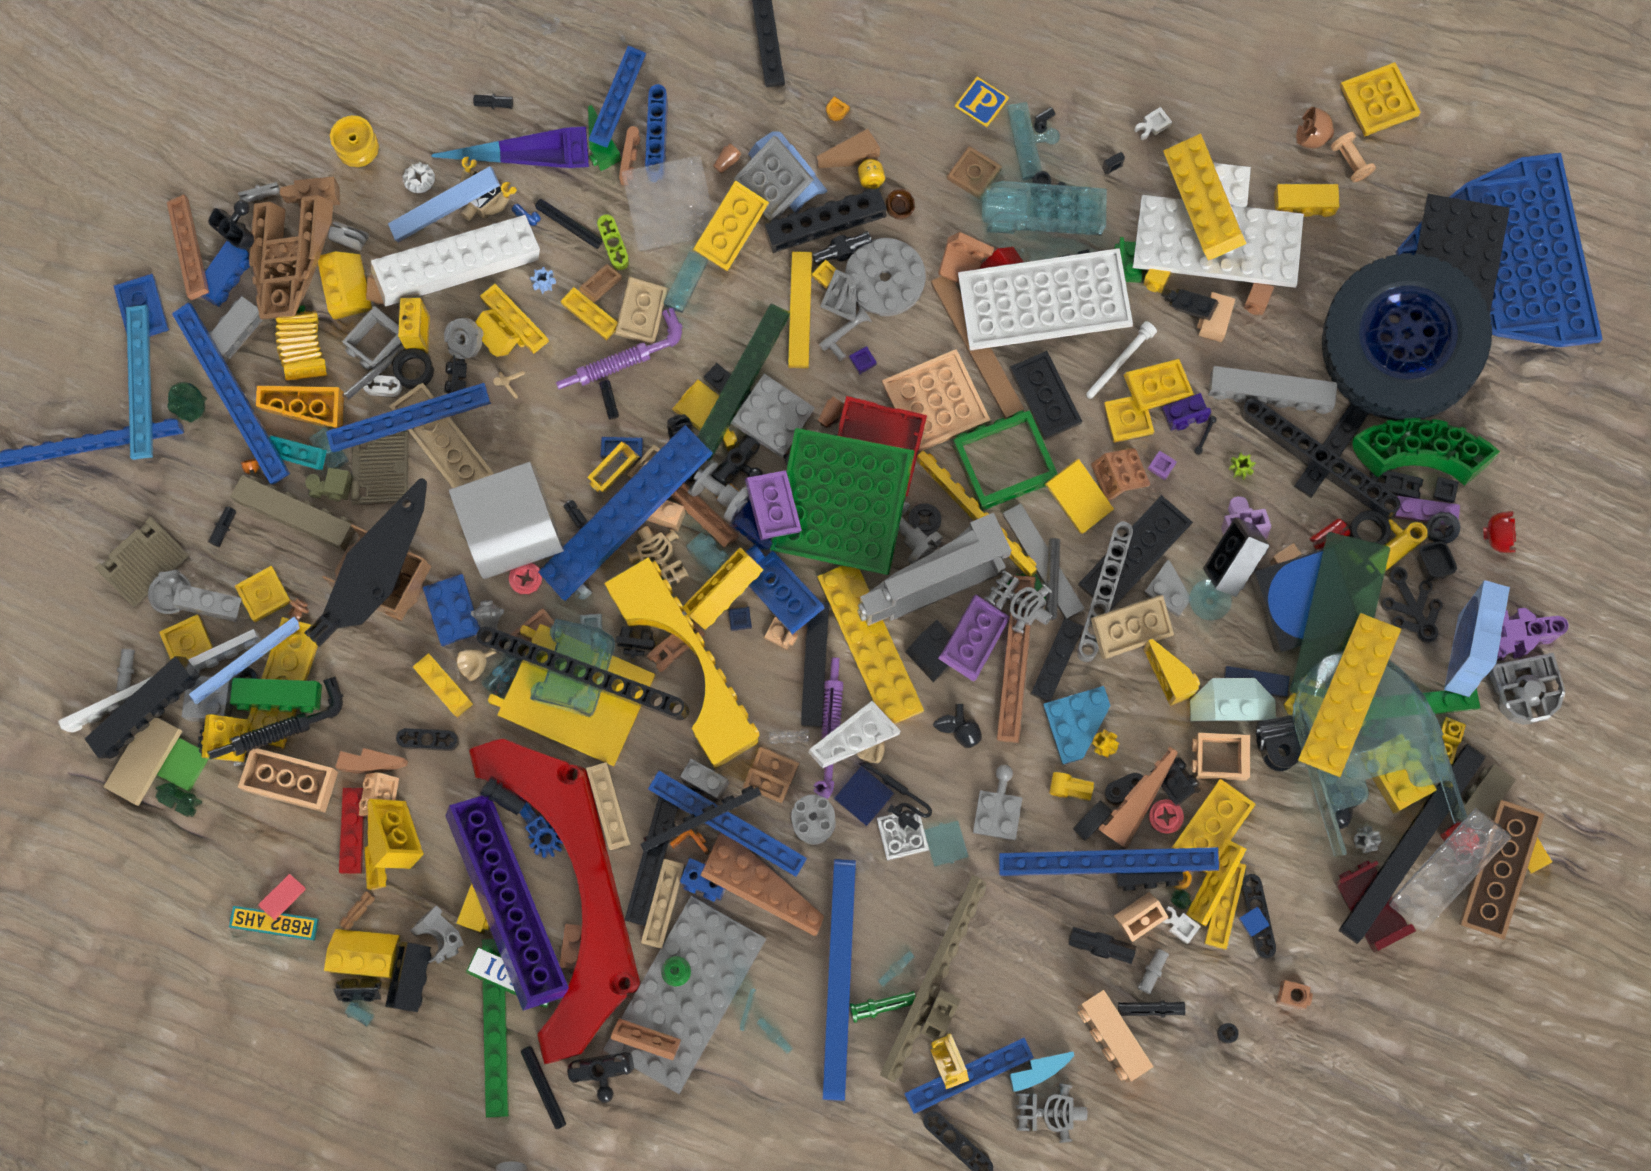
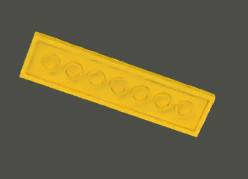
M842 565L817 576L873 702L894 724L924 712V708L884 621L881 620L868 626L866 621H861L857 610L859 609L860 597L870 592L860 569Z
M1360 613L1298 761L1341 777L1401 628Z

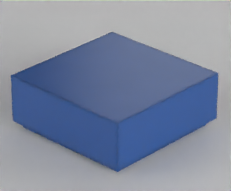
M1258 907L1238 918L1250 937L1270 926Z

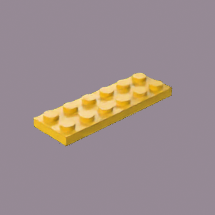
M282 617L279 627L290 619ZM299 622L300 628L271 649L261 679L307 681L318 648L316 642H313L310 637L304 634L311 626L310 624ZM251 708L247 719V734L249 731L252 732V730L259 729L260 727L263 728V726L275 724V722L279 723L283 719L294 717L297 709H292V712H280L279 709L271 708V711L265 712L259 711L258 708ZM287 738L280 739V741L276 740L275 743H268V745L284 749Z

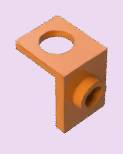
M692 830L679 835L670 843L674 849L688 836H691L705 854L709 853L704 845L706 840L699 832L695 834Z

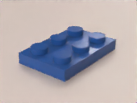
M153 274L114 286L126 334V307L147 305L149 308V336L169 331L156 279Z
M463 574L423 587L441 646L477 635L480 626L478 621L471 615V611L475 609Z

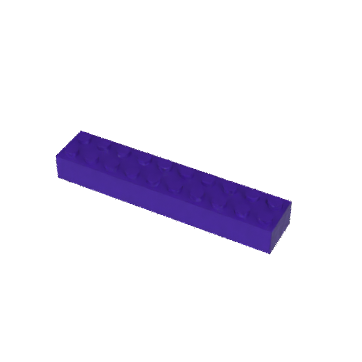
M479 796L449 805L445 817L521 1008L525 1011L564 997L569 987L493 800H488V796L486 798Z

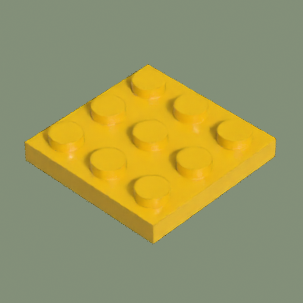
M1396 62L1351 78L1340 84V88L1364 136L1415 118L1421 113Z

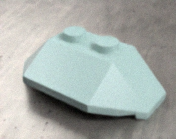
M1212 678L1190 699V721H1263L1276 718L1275 699L1256 678Z

